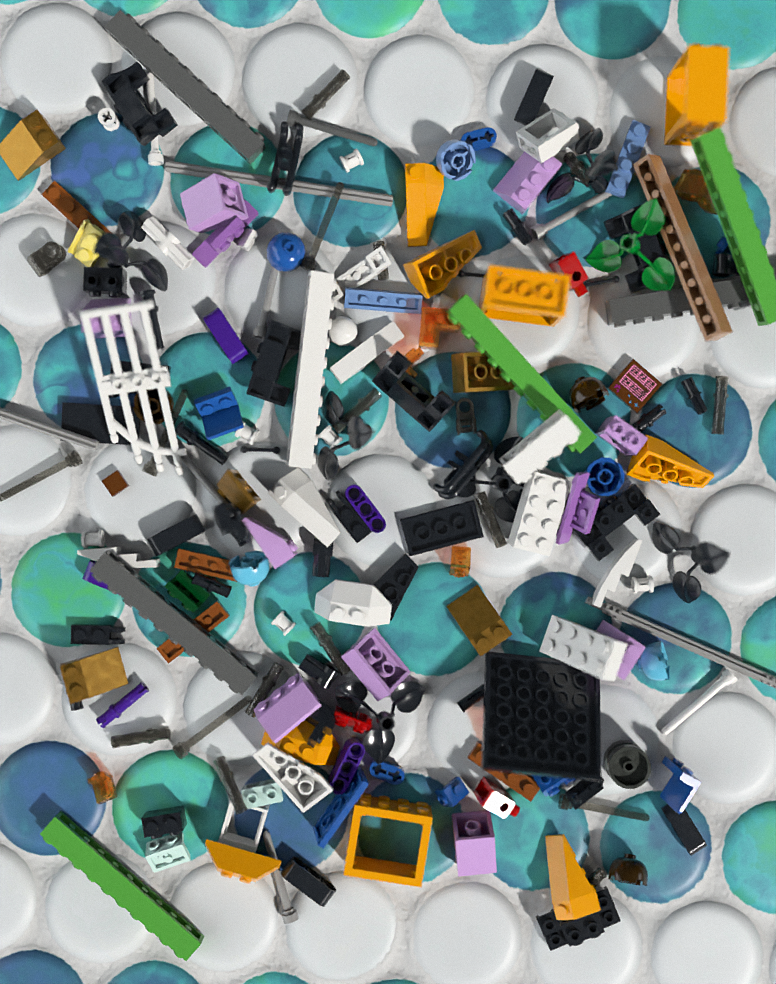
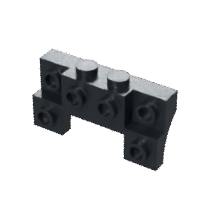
M136 62L123 71L109 74L102 80V83L115 103L113 105L115 110L124 117L123 123L133 132L140 144L146 146L158 135L164 137L178 124L167 108H163L156 114L152 113L138 90L150 79L141 64Z
M643 204L604 221L610 240L623 235L640 233L632 229L631 220L634 213ZM644 232L643 236L637 238L640 242L639 251L652 263L657 258H665L664 247L662 244H659L657 239L658 233L647 235ZM636 253L632 255L638 270L625 275L631 294L647 288L642 281V274L647 267H650Z
M270 319L264 341L260 342L257 348V353H259L257 361L254 360L251 366L253 374L246 392L247 395L285 407L291 389L277 384L288 348L299 351L300 330Z
M397 350L374 377L372 382L430 432L456 402L443 390L435 397L406 372L412 363Z
M636 484L630 485L617 496L612 495L605 501L607 504L600 508L598 506L589 534H583L573 529V532L597 561L602 560L614 550L605 537L635 515L642 525L646 526L661 515Z
M225 501L213 507L214 519L222 536L230 533L237 541L239 547L246 545V540L249 539L247 534L250 532L246 523H241L240 519L242 516L238 506L233 507L232 502L227 504Z
M607 886L603 890L596 892L601 908L598 912L575 920H556L554 909H551V912L542 916H536L550 951L566 944L569 947L578 946L589 938L599 937L601 933L605 932L604 928L621 922Z

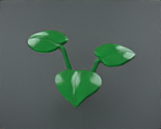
M654 198L647 201L634 213L631 227L634 231L640 233L623 236L620 240V246L613 240L602 241L586 258V261L593 268L608 273L617 270L621 266L622 260L620 256L623 255L624 250L630 254L636 253L650 266L642 274L644 285L654 291H669L675 281V271L672 263L662 257L657 258L652 263L639 251L640 242L637 239L643 236L644 232L647 235H654L662 229L665 217L657 199Z

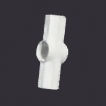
M152 216L143 223L141 228L156 242V246L166 256H169L179 268L184 270L192 264L194 258L182 247L181 242L169 230L167 231L156 218Z

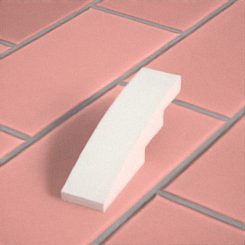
M392 321L330 367V370L340 384H342L405 336Z
M634 538L614 559L597 585L592 597V605L601 608L607 590L615 592L621 574L629 577L642 540Z
M120 546L77 550L78 555L94 561H98L109 550L129 567L156 568L160 566V558L141 560L140 552L121 554Z

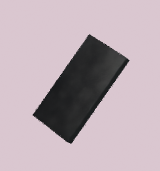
M63 402L62 429L98 440L99 443L131 445L119 432H116L118 434V442L112 443L102 405ZM111 405L114 419L127 429L122 406ZM130 406L137 437L139 438L140 419L134 412V407Z
M474 500L400 519L409 556L484 537Z

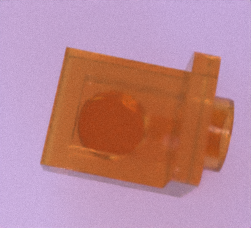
M420 347L416 350L412 348L405 355L412 363L406 372L413 378L417 376V373L411 366L424 355Z
M452 546L449 575L459 578L469 575L471 547Z
M100 771L87 779L88 783L93 785L97 804H102L118 797L111 774Z

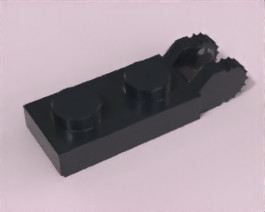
M338 490L335 492L336 496L344 503L341 508L338 509L330 497L326 501L335 511L334 514L349 534L358 543L372 531L351 503Z
M72 624L71 644H125V639L111 638V632H125V627L100 624Z

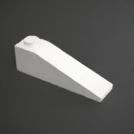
M299 468L282 477L267 493L327 547L341 533L318 493L314 482Z
M267 743L253 754V757L303 813L333 791L332 786L320 773L270 743Z

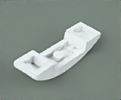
M382 246L336 279V290L332 291L334 303L345 297L346 287L360 288L392 264Z

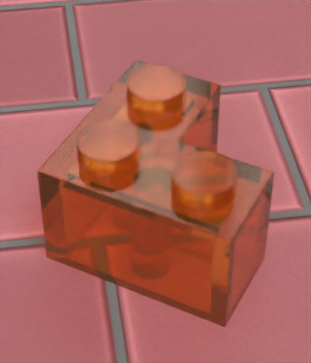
M684 169L674 187V191L682 200L697 202L705 213L717 215L702 172L698 169Z
M422 307L418 349L437 350L440 331L459 332L460 326L458 324L454 325L447 318L449 316L446 312L448 309Z

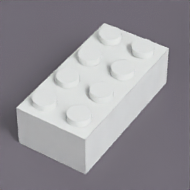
M559 409L499 460L517 484L525 483L532 477L531 474L535 470L544 468L552 456L555 458L561 454L563 447L567 444H573L579 438L578 435L581 432L566 414Z
M534 471L531 474L532 477L524 484L507 543L514 548L550 556L572 482L561 477Z
M552 615L539 652L600 679L614 682L627 643L565 618Z

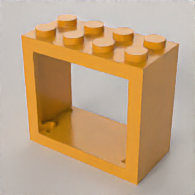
M700 43L688 45L667 75L664 145L692 146L690 140L715 130L726 122L729 47H722L720 44L702 46Z
M489 265L482 280L479 308L489 319L554 327L565 317L570 276Z
M363 793L353 807L344 875L422 887L433 818L431 806L420 801L416 804L410 803L406 799H398L397 801L390 800V797L379 796L378 798L371 797V794ZM370 815L421 824L423 829L417 865L355 856L361 816Z

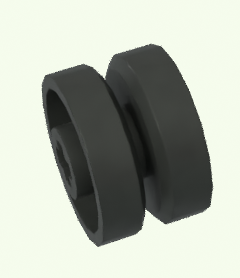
M620 740L612 743L607 748L603 757V765L607 774L618 786L625 789H635L642 786L648 780L651 774V762L646 753L637 744L629 740Z

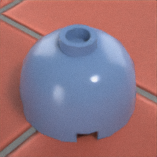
M457 139L446 141L440 146L436 155V164L440 173L454 181L465 179L472 172L471 168L476 161L475 151L472 146L463 140Z

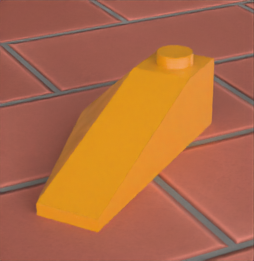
M546 835L551 899L556 920H575L600 911L601 908L593 884L590 885L585 876V870L579 866L575 859L576 855L565 835Z

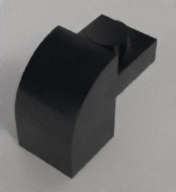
M320 700L321 707L305 719V721L315 726L307 742L313 748L316 743L321 744L326 734L331 736L335 725L334 712L327 704Z

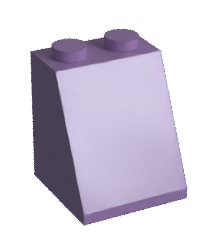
M216 173L180 193L186 223L190 230L204 233L229 225L237 216L241 220L249 218L240 183Z
M131 298L92 299L82 311L130 304ZM128 312L132 326L131 312ZM120 313L109 315L114 338L126 337ZM101 316L90 318L94 338H106ZM81 320V332L85 333Z
M603 620L597 628V632L627 643L617 673L619 678L625 680L646 647Z
M490 811L452 814L458 877L497 873L495 836Z

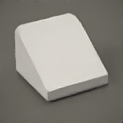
M245 229L237 245L247 252L250 251L258 237L256 231Z

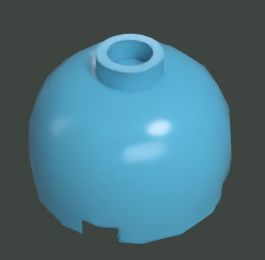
M262 551L246 552L244 557L240 558L237 555L229 562L234 579L250 587L259 585L269 572V560Z
M660 641L646 645L640 659L637 660L639 670H643L644 674L651 680L662 681L670 679V668L667 666L668 657L663 642Z

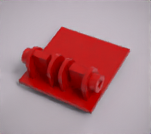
M336 706L334 711L335 725L343 728L349 726L353 728L354 732L359 734L367 733L371 729L373 719L369 718V715L360 713L357 719L359 713L357 711L355 718L351 717L353 712H350V715L347 716L349 712Z

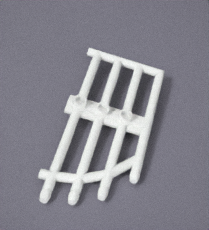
M153 301L80 311L112 443L118 442V434L116 432H119L131 443L137 464L143 462L142 454H140V448L153 453L158 472L164 471L162 454L172 455L177 474H184L181 456H186L187 452L186 448H179L165 388L171 386L170 375L167 366H160L148 309L154 308ZM140 310L153 367L151 369H141L128 312ZM119 313L121 315L133 371L122 373L109 315ZM101 316L114 374L104 376L90 318ZM147 389H158L171 448L159 447ZM127 392H139L150 443L137 437ZM108 395H120L127 429L114 419Z

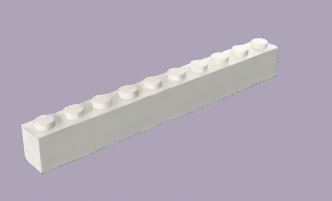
M312 270L308 272L286 457L287 466L312 469V465L316 461V453L313 452L314 445L317 446L318 443L316 426L320 425L321 418L318 415L319 407H322L323 396H320L321 388H324L325 376H323V369L327 367L325 350L329 348L330 338H327V334L332 326V318H329L330 310L333 311L334 308L332 291L336 290L337 280L334 279L335 274Z

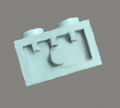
M274 779L247 784L241 790L245 809L283 801L282 788Z
M183 832L175 836L168 835L146 843L145 857L154 873L190 861L191 855L184 843Z

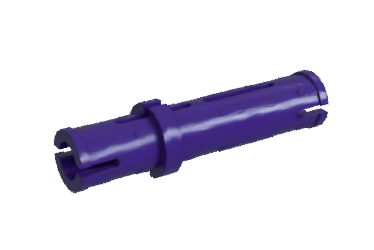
M140 682L139 685L117 703L111 704L106 712L96 718L98 724L102 723L100 727L105 728L115 718H119L122 712L149 692L148 687H144L145 684Z

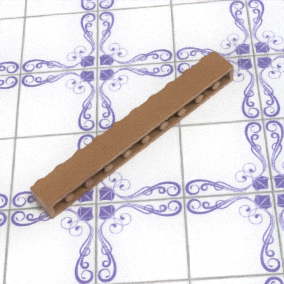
M648 154L633 164L647 200L657 199L664 213L665 222L660 232L704 340L716 341L732 333V328L660 156Z

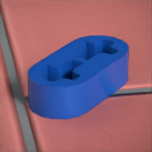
M487 127L467 132L462 136L461 140L466 142V139L469 138L470 141H474L472 142V148L474 151L493 146L497 134L493 128ZM486 133H488L489 136H492L490 142H488L487 139H482L485 137Z
M375 760L370 763L369 770L373 777L394 785L403 782L405 773L399 765L384 760L380 764L381 768L386 770V772L379 770L376 773L373 766L378 764ZM396 771H399V775L401 777H397L396 779H393V775L388 773H395Z

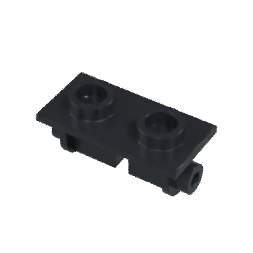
M601 777L599 782L581 780L564 794L576 810L604 789V779Z

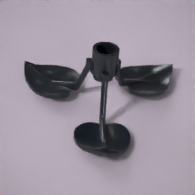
M596 128L583 135L575 145L576 153L581 155L586 152L590 162V166L586 170L587 181L577 176L572 177L569 172L561 174L554 179L548 188L546 196L548 204L553 200L566 196L573 189L574 181L584 184L586 188L591 186L596 193H601L608 186V182L603 175L619 171L617 157L613 150L600 153L594 161L590 155V150L596 149L602 142L603 132L600 128Z
M132 211L121 213L118 218V226L126 236H130L128 241L122 246L121 240L116 234L106 232L97 240L93 253L105 258L109 268H120L122 266L127 268L129 266L143 265L141 273L146 281L155 288L165 292L168 288V275L161 262L156 259H149L147 263L145 261L128 262L129 254L125 249L133 239L137 242H142L146 237V232L141 228L143 225L142 220Z
M329 391L325 398L324 416L330 424H335L338 421L348 425L349 441L331 449L325 446L320 450L318 456L319 468L324 478L328 481L336 475L339 467L338 458L334 451L349 444L352 449L359 450L367 444L375 432L359 416H353L349 422L342 420L340 417L344 412L340 398L333 391Z
M510 437L499 443L494 451L495 461L501 464L499 459L523 440V437ZM503 466L501 467L503 474L496 476L493 481L475 480V474L457 495L459 497L472 496L476 492L475 484L493 485L496 490L503 492L504 496L498 498L495 503L496 515L510 523L514 522L521 498L520 492L516 490L508 492L512 482L507 477L508 474ZM453 469L444 479V485L452 479L457 471Z
M654 522L652 540L657 550L661 553L670 554L673 552V549L676 551H692L691 559L695 564L687 573L678 571L673 577V588L678 597L686 603H691L699 598L702 590L699 580L694 576H690L691 572L700 565L704 573L710 575L718 573L725 566L730 551L724 550L710 542H702L697 548L696 546L677 547L680 543V537L672 527L662 522Z
M351 680L336 686L335 698L339 706L347 712H357L362 704L376 717V721L380 726L379 730L372 729L367 732L363 739V746L376 763L380 764L390 754L395 743V736L392 732L395 726L393 719L395 716V706L403 713L414 711L421 703L426 688L416 682H401L390 694L391 698L395 701L392 703L390 713L382 711L378 714L363 701L367 697V689L360 681Z

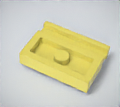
M89 219L84 220L67 252L75 255L74 257L85 266L94 267L99 255L94 254L93 249L99 237L105 232L95 224L93 225Z

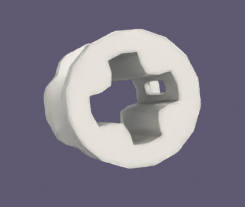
M103 108L99 111L98 120L103 124L104 128L108 131L117 130L120 121L114 111L110 108Z
M357 148L347 156L339 157L346 173L358 165H364V161Z
M243 421L244 427L236 431L235 437L240 436L252 445L257 439L260 430L247 426L246 422Z
M331 425L318 435L319 438H322L329 445V449L337 446L343 440L342 437H338L332 430Z
M99 530L95 533L82 531L81 543L83 548H88V546L104 547V531Z
M649 575L647 578L631 577L632 593L637 594V592L641 591L653 593L654 581L652 576Z
M283 611L271 622L272 625H276L283 632L284 636L296 625L295 622H291L284 615Z

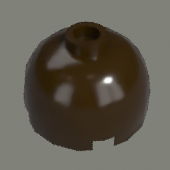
M585 376L576 379L575 384L571 387L569 400L574 411L580 413V409L586 407L588 411L606 400L604 396H609V392L598 378H585Z
M147 389L153 422L155 425L161 424L165 420L158 389ZM166 389L169 406L172 414L174 400L171 393ZM138 392L134 397V412L139 419L146 423Z
M624 853V857H618L611 863L608 879L633 885H640L642 882V885L647 886L648 871L643 862L636 859V855Z

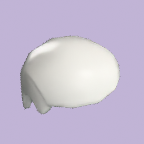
M338 316L332 320L331 330H328V333L335 344L348 346L355 341L358 331L355 322L351 318Z

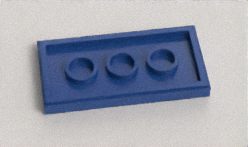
M360 767L357 768L346 792L340 795L336 794L313 827L317 844L323 849L369 785L363 769Z

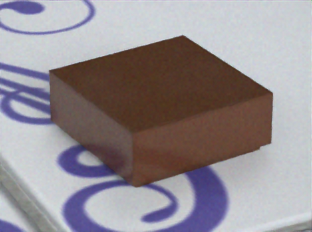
M119 470L102 480V483L112 497L129 487V484Z

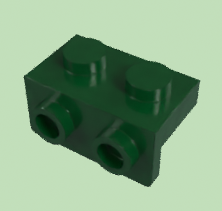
M181 570L164 587L171 597L177 598L182 602L183 608L187 611L195 612L207 600L210 593L205 588L192 584V577L185 570Z

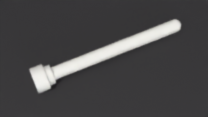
M148 72L147 76L150 79L146 82L148 106L152 113L156 114L154 75ZM158 136L151 141V151L148 155V164L152 166L164 164V156L159 150Z
M725 669L721 673L722 676L719 677L720 680L663 727L661 733L668 735L725 685H733L738 681L737 678L728 669Z

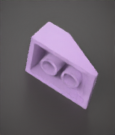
M246 517L242 520L246 523L250 533L275 569L298 554L296 551L298 547L292 539L289 540L284 535L252 517Z

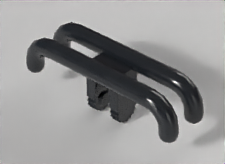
M286 121L281 123L280 138L270 183L267 185L269 193L275 192L280 170L288 171L282 192L285 196L291 194L303 141L304 128L302 124L296 126L295 142L292 148L291 145L286 143L288 123Z
M483 430L476 432L481 442L469 458L459 451L454 453L459 460L464 462L462 466L450 459L448 460L447 464L457 472L446 485L441 486L437 483L433 485V490L438 492L441 498H455L491 455L493 443Z

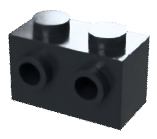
M84 267L83 291L91 297H101V294H109V297L120 298L121 295H127V271L123 268Z
M184 805L147 811L141 818L144 838L151 837V839H157L164 834L175 836L181 834L187 825Z

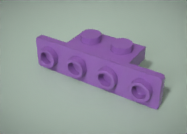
M246 200L244 202L249 218L241 220L237 216L229 225L215 229L192 253L193 257L205 268L221 252L226 251L235 238L240 237L244 229L258 216V211Z
M587 471L577 473L572 480V488L567 497V505L562 514L560 528L557 531L555 543L558 545L570 541L573 528L583 534H589L600 498L585 491L590 474Z

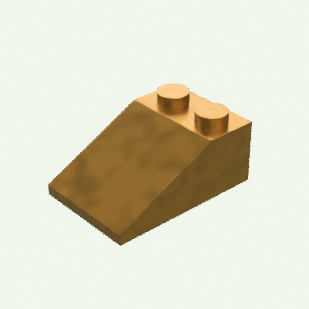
M37 109L23 118L0 143V155L18 181L66 149L45 117Z
M464 352L451 355L453 393L513 390L514 385L511 382L507 383L500 374L502 372L497 367L493 368L487 360L489 358L484 353Z
M227 470L217 483L219 494L224 499L228 498L232 502L233 507L238 506L241 515L245 514L261 500L237 470Z
M478 584L446 606L480 657L513 635Z
M118 647L60 664L70 704L128 684Z

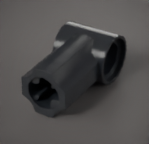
M715 254L712 275L720 277L740 276L732 255Z
M314 538L313 576L329 577L334 541L327 547L318 538Z
M308 653L298 667L326 689L331 687L339 675V672L334 667L326 663L323 664Z

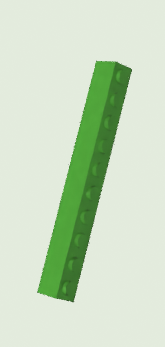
M719 127L690 140L757 324L758 326L769 325L776 322V279L773 274L774 269L769 263L767 250L760 238V230L756 227L753 211L749 208L746 192L741 186L740 175L733 164V156L728 150L725 134Z
M467 294L462 295L446 311L449 314L447 318L454 325L458 324L461 327L463 336L468 340L471 338L475 343V349L480 354L484 353L489 358L487 360L493 368L497 367L502 372L500 374L507 383L511 382L515 386L513 390L520 397L524 396L528 400L526 404L533 411L537 410L540 413L539 418L542 422L559 409L566 414L581 432L578 435L579 438L573 444L566 445L570 452L582 453L597 438Z
M60 811L40 833L47 844L53 845L61 856L68 858L76 869L83 871L91 882H95L101 887L103 893L114 898L118 906L130 912L131 917L139 920L148 932L154 933L163 945H168L178 958H183L187 961L202 944L204 935L63 812Z

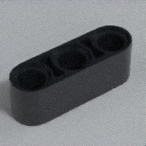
M536 68L514 121L526 126L535 120L553 80V75Z
M195 514L147 540L157 557L205 532V529L198 515Z
M668 804L661 807V810L690 856L707 846L685 809L681 814H678Z
M293 856L281 871V875L286 881L322 907L328 903L337 891L332 883L297 857Z

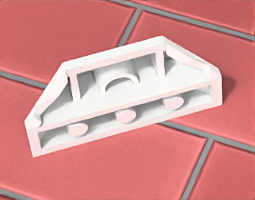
M335 579L316 593L314 612L329 621L361 626H375L390 623L392 604L372 584Z

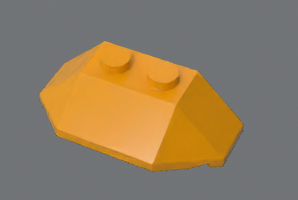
M305 720L276 744L266 731L261 742L263 746L270 743L296 760L314 765H334L340 748L333 734L331 736L326 734L321 744L316 743L314 748L307 744L308 738L315 729V726Z
M208 839L205 841V847L217 871L221 872L220 875L223 877H239V881L250 884L251 881L256 882L280 868V860Z

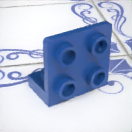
M231 387L194 399L195 406L202 417L207 440L218 438L244 427L239 404Z

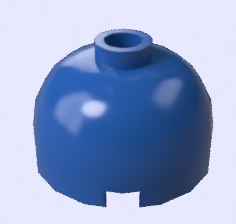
M281 232L275 235L268 243L267 260L278 271L292 272L304 261L305 245L296 234Z
M598 458L587 466L586 471L590 474L586 485L589 490L599 496H610L617 493L625 481L622 466L611 458Z

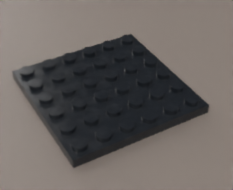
M489 651L485 653L481 770L601 781L600 678L554 658Z

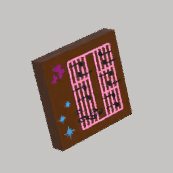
M632 359L607 389L631 410L638 413L662 383L637 361Z

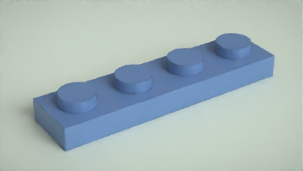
M632 120L617 158L619 171L612 172L605 192L622 199L624 198L635 170L633 164L640 157L651 126Z
M346 287L344 308L421 314L423 295L421 293Z

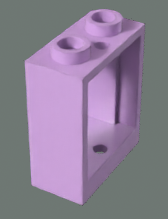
M617 415L606 418L595 433L625 456L636 455L648 439Z

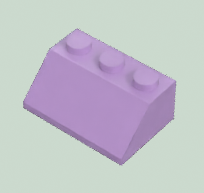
M524 151L493 191L523 215L559 171L562 163L553 156L540 163Z
M375 628L341 656L377 701L390 695L411 673Z
M298 672L295 676L290 677L284 685L274 690L267 699L261 701L254 709V712L260 724L276 744L321 707V704L312 686Z

